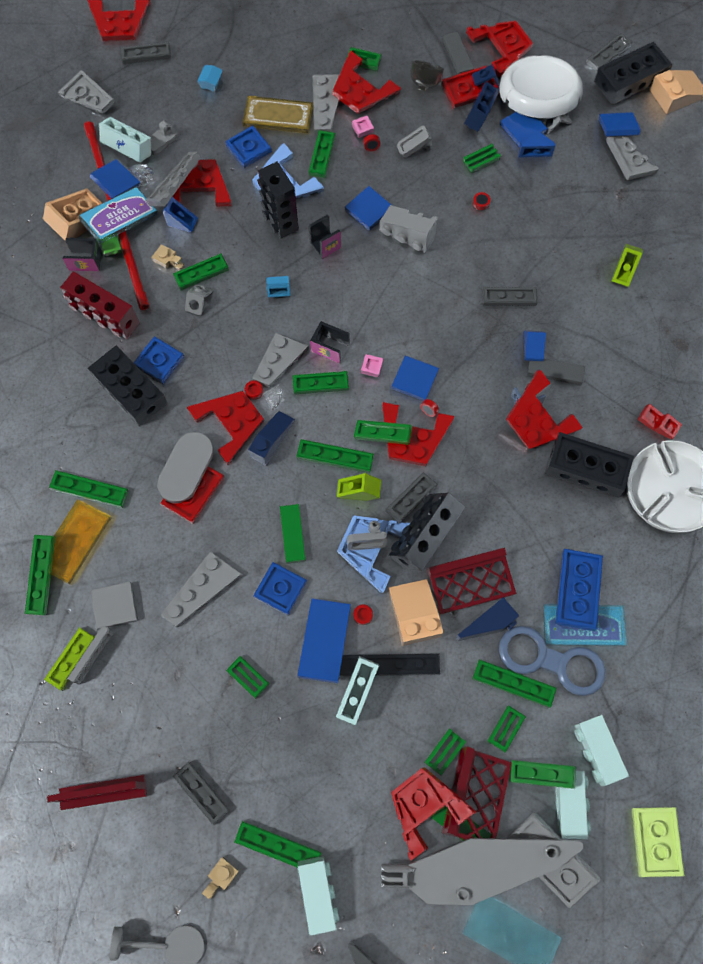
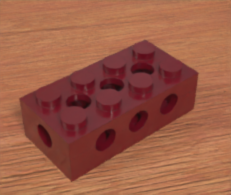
M74 271L60 286L64 294L63 297L68 301V306L72 310L82 312L87 319L97 321V324L104 329L109 328L117 337L122 336L128 339L140 324L132 305Z

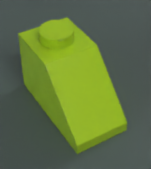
M625 244L612 282L629 287L643 249Z
M367 473L338 479L337 498L368 501L380 498L381 479Z

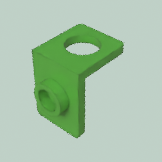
M116 231L100 239L105 257L122 253Z

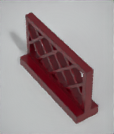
M505 547L426 569L440 614L516 594L506 559ZM502 561L504 570L501 575L491 570L495 562ZM477 567L487 571L482 580L472 575ZM458 572L468 576L463 585L453 580ZM489 572L499 578L494 587L484 582ZM443 577L449 580L444 590L437 587L435 578ZM470 577L480 582L476 592L465 587ZM501 580L509 584L510 592L502 593L497 590ZM451 583L461 587L457 597L446 592ZM482 585L492 589L487 598L478 595ZM463 590L473 594L469 603L459 600ZM444 595L454 599L450 608L443 609L441 600Z
M468 746L461 748L452 791L464 801L472 798L477 807L476 813L479 812L485 823L476 828L471 818H469L467 821L473 831L467 835L459 833L460 825H458L447 807L442 834L464 840L475 838L471 836L473 834L477 838H481L478 831L487 826L491 833L490 839L497 838L512 762L475 751L474 748ZM475 756L482 758L487 767L477 771L474 765ZM496 764L505 766L504 773L499 778H497L492 769V766ZM488 769L494 781L485 785L480 774ZM477 777L482 788L473 793L469 783L472 778ZM496 783L500 793L498 797L493 799L487 788ZM484 790L490 802L481 807L475 795ZM489 805H492L495 810V817L491 820L487 819L483 811Z
M145 775L59 788V794L47 795V802L60 803V810H69L147 797Z

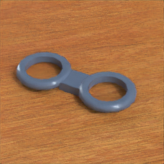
M526 626L511 628L504 633L500 640L499 653L501 660L507 668L515 673L529 674L537 671L539 668L558 674L559 680L566 690L580 696L594 694L602 687L605 681L606 669L603 660L589 648L576 647L569 649L564 654L547 648L545 640L540 633ZM522 634L534 639L538 646V657L535 662L524 666L515 663L509 657L508 643L514 636ZM574 656H585L595 664L597 676L594 683L588 687L576 686L567 677L566 665Z

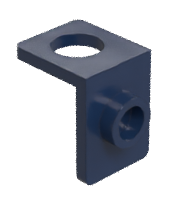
M493 64L472 74L475 86L494 78L499 88L500 82Z

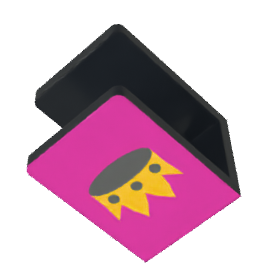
M328 215L309 225L310 244L322 259L341 249V231L338 229L330 233V219Z
M96 238L65 239L71 253H92L91 256H63V261L69 271L100 270L102 250Z
M320 321L310 340L311 352L340 363L341 351L319 341L322 336L349 346L350 333Z

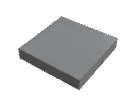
M131 582L91 590L97 630H100L102 626L109 628L138 621Z

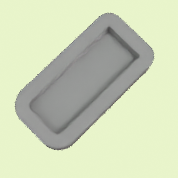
M165 120L159 124L160 130H157L150 136L152 155L159 154L178 139L177 131Z
M421 126L400 140L397 147L400 154L406 158L422 147L424 149L431 148L432 138L428 129L425 126Z
M371 521L368 528L370 533L351 534L347 537L348 550L384 548L388 541L387 533L380 531L379 522Z

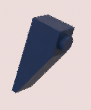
M485 82L464 124L470 129L479 132L500 90Z
M278 411L257 434L248 448L250 458L267 466L295 419Z
M503 597L460 632L456 639L462 641L502 632L505 628L509 631L517 624L516 619L520 615Z

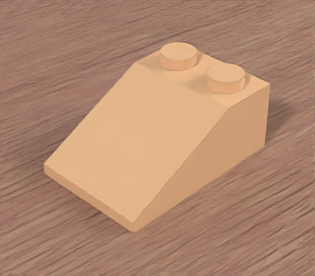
M668 70L655 76L650 87L651 93L666 114L703 100V84L695 73L689 70Z
M84 189L45 203L43 220L64 240L66 238H76L91 228L80 215L103 203L88 189Z
M427 579L389 587L402 646L442 637L443 629Z

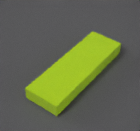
M79 627L44 680L63 691L69 682L67 678L95 636Z

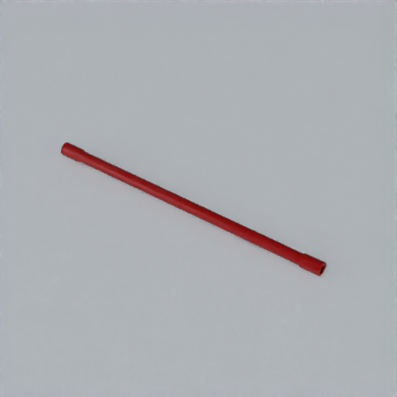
M88 121L84 123V129L89 139L97 168L99 169L105 165L98 143L94 123ZM105 193L107 201L111 200V198ZM125 227L117 230L118 238L135 290L139 309L146 310L150 305L142 286Z

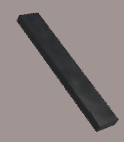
M439 653L343 655L340 676H352L358 658L361 656L379 664L375 676L440 675Z

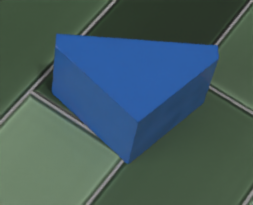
M535 130L521 144L518 156L519 158L552 157L556 145L540 131Z
M171 197L163 210L167 226L189 233L192 232L198 217L177 200Z
M524 330L525 360L543 361L546 332Z

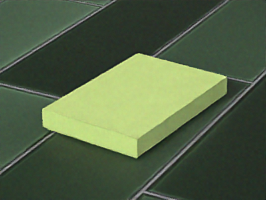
M676 807L632 808L639 877L684 876Z

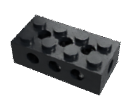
M653 41L598 67L594 82L613 105L651 87L655 76L671 70L673 64Z
M278 161L258 170L259 179L257 181L261 188L259 193L262 198L261 205L264 209L262 214L266 221H270L274 234L277 233L280 239L298 231L299 226L295 187Z
M117 345L88 367L92 377L139 427L168 404L164 394Z
M559 432L555 439L545 474L619 498L625 491L634 456Z
M449 492L429 494L424 499L421 509L414 513L410 525L403 529L401 538L392 545V551L388 556L405 570H424L466 508Z

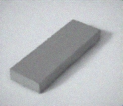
M105 626L101 627L67 679L78 685L82 682L112 637L113 632Z

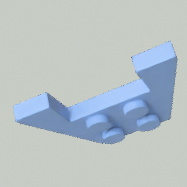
M283 143L263 168L276 161L281 166L293 158V153ZM282 167L295 187L296 198L301 196L305 198L310 196L311 193H322L324 191V187L315 177L299 186ZM257 174L252 182L259 191L261 188L257 181L259 179V174Z
M353 516L337 552L379 592L383 593L391 576L372 567L380 548L348 550L347 537L351 534L370 533L368 530L370 522L377 521L380 524L379 529L381 532L384 531L401 538L403 529L410 525V523L399 524L393 520L385 521L378 520L377 518Z

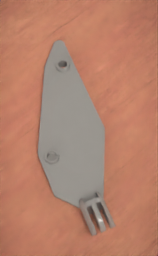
M470 838L410 864H381V870L383 871L381 873L382 887L409 888L427 904L474 905L559 869L583 850V843L580 840ZM549 849H554L553 853H548L547 851Z

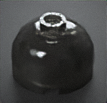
M412 61L410 76L412 81L418 85V89L427 91L428 88H434L440 83L444 73L443 67L437 65L435 68L429 62Z

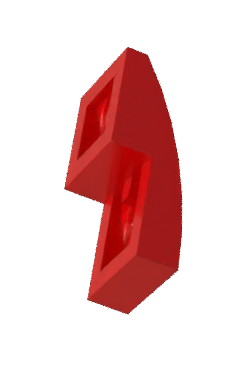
M651 404L645 406L637 419L648 428L671 440L674 439L682 426L669 413L664 415Z

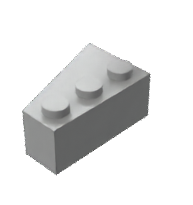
M390 205L380 220V231L401 243L412 246L417 251L426 253L435 238L438 217L427 218L423 217V213L418 212L415 215L409 213L408 209Z

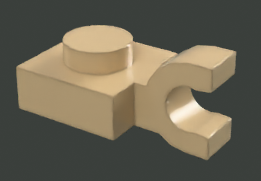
M162 244L151 257L153 262L165 268L172 265L176 269L181 270L184 267V263L181 262L182 258L177 256L174 250Z
M222 857L209 873L208 877L212 879V882L202 894L211 899L219 887L225 890L239 871Z

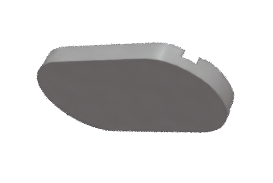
M191 432L183 435L177 441L157 482L158 490L166 501L182 503V501H187L194 495L213 457L212 443L207 436L202 433Z

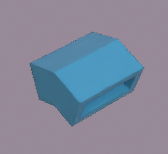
M204 65L197 82L202 89H209L214 92L223 70L214 65Z
M289 276L266 277L268 297L290 296Z

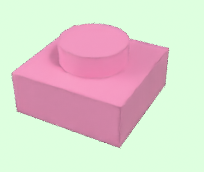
M368 116L352 121V127L358 138L374 133V127Z
M365 354L361 374L379 378L383 358Z

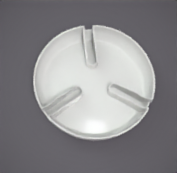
M529 56L517 60L505 70L500 80L499 92L502 100L505 103L509 101L508 106L520 114L535 118H552L564 115L578 105V101L580 102L582 98L583 84L580 75L569 63L551 56Z
M669 440L662 441L659 445L654 443L647 446L634 458L626 484L627 495L633 509L649 525L670 533H687L703 527V451L685 442Z

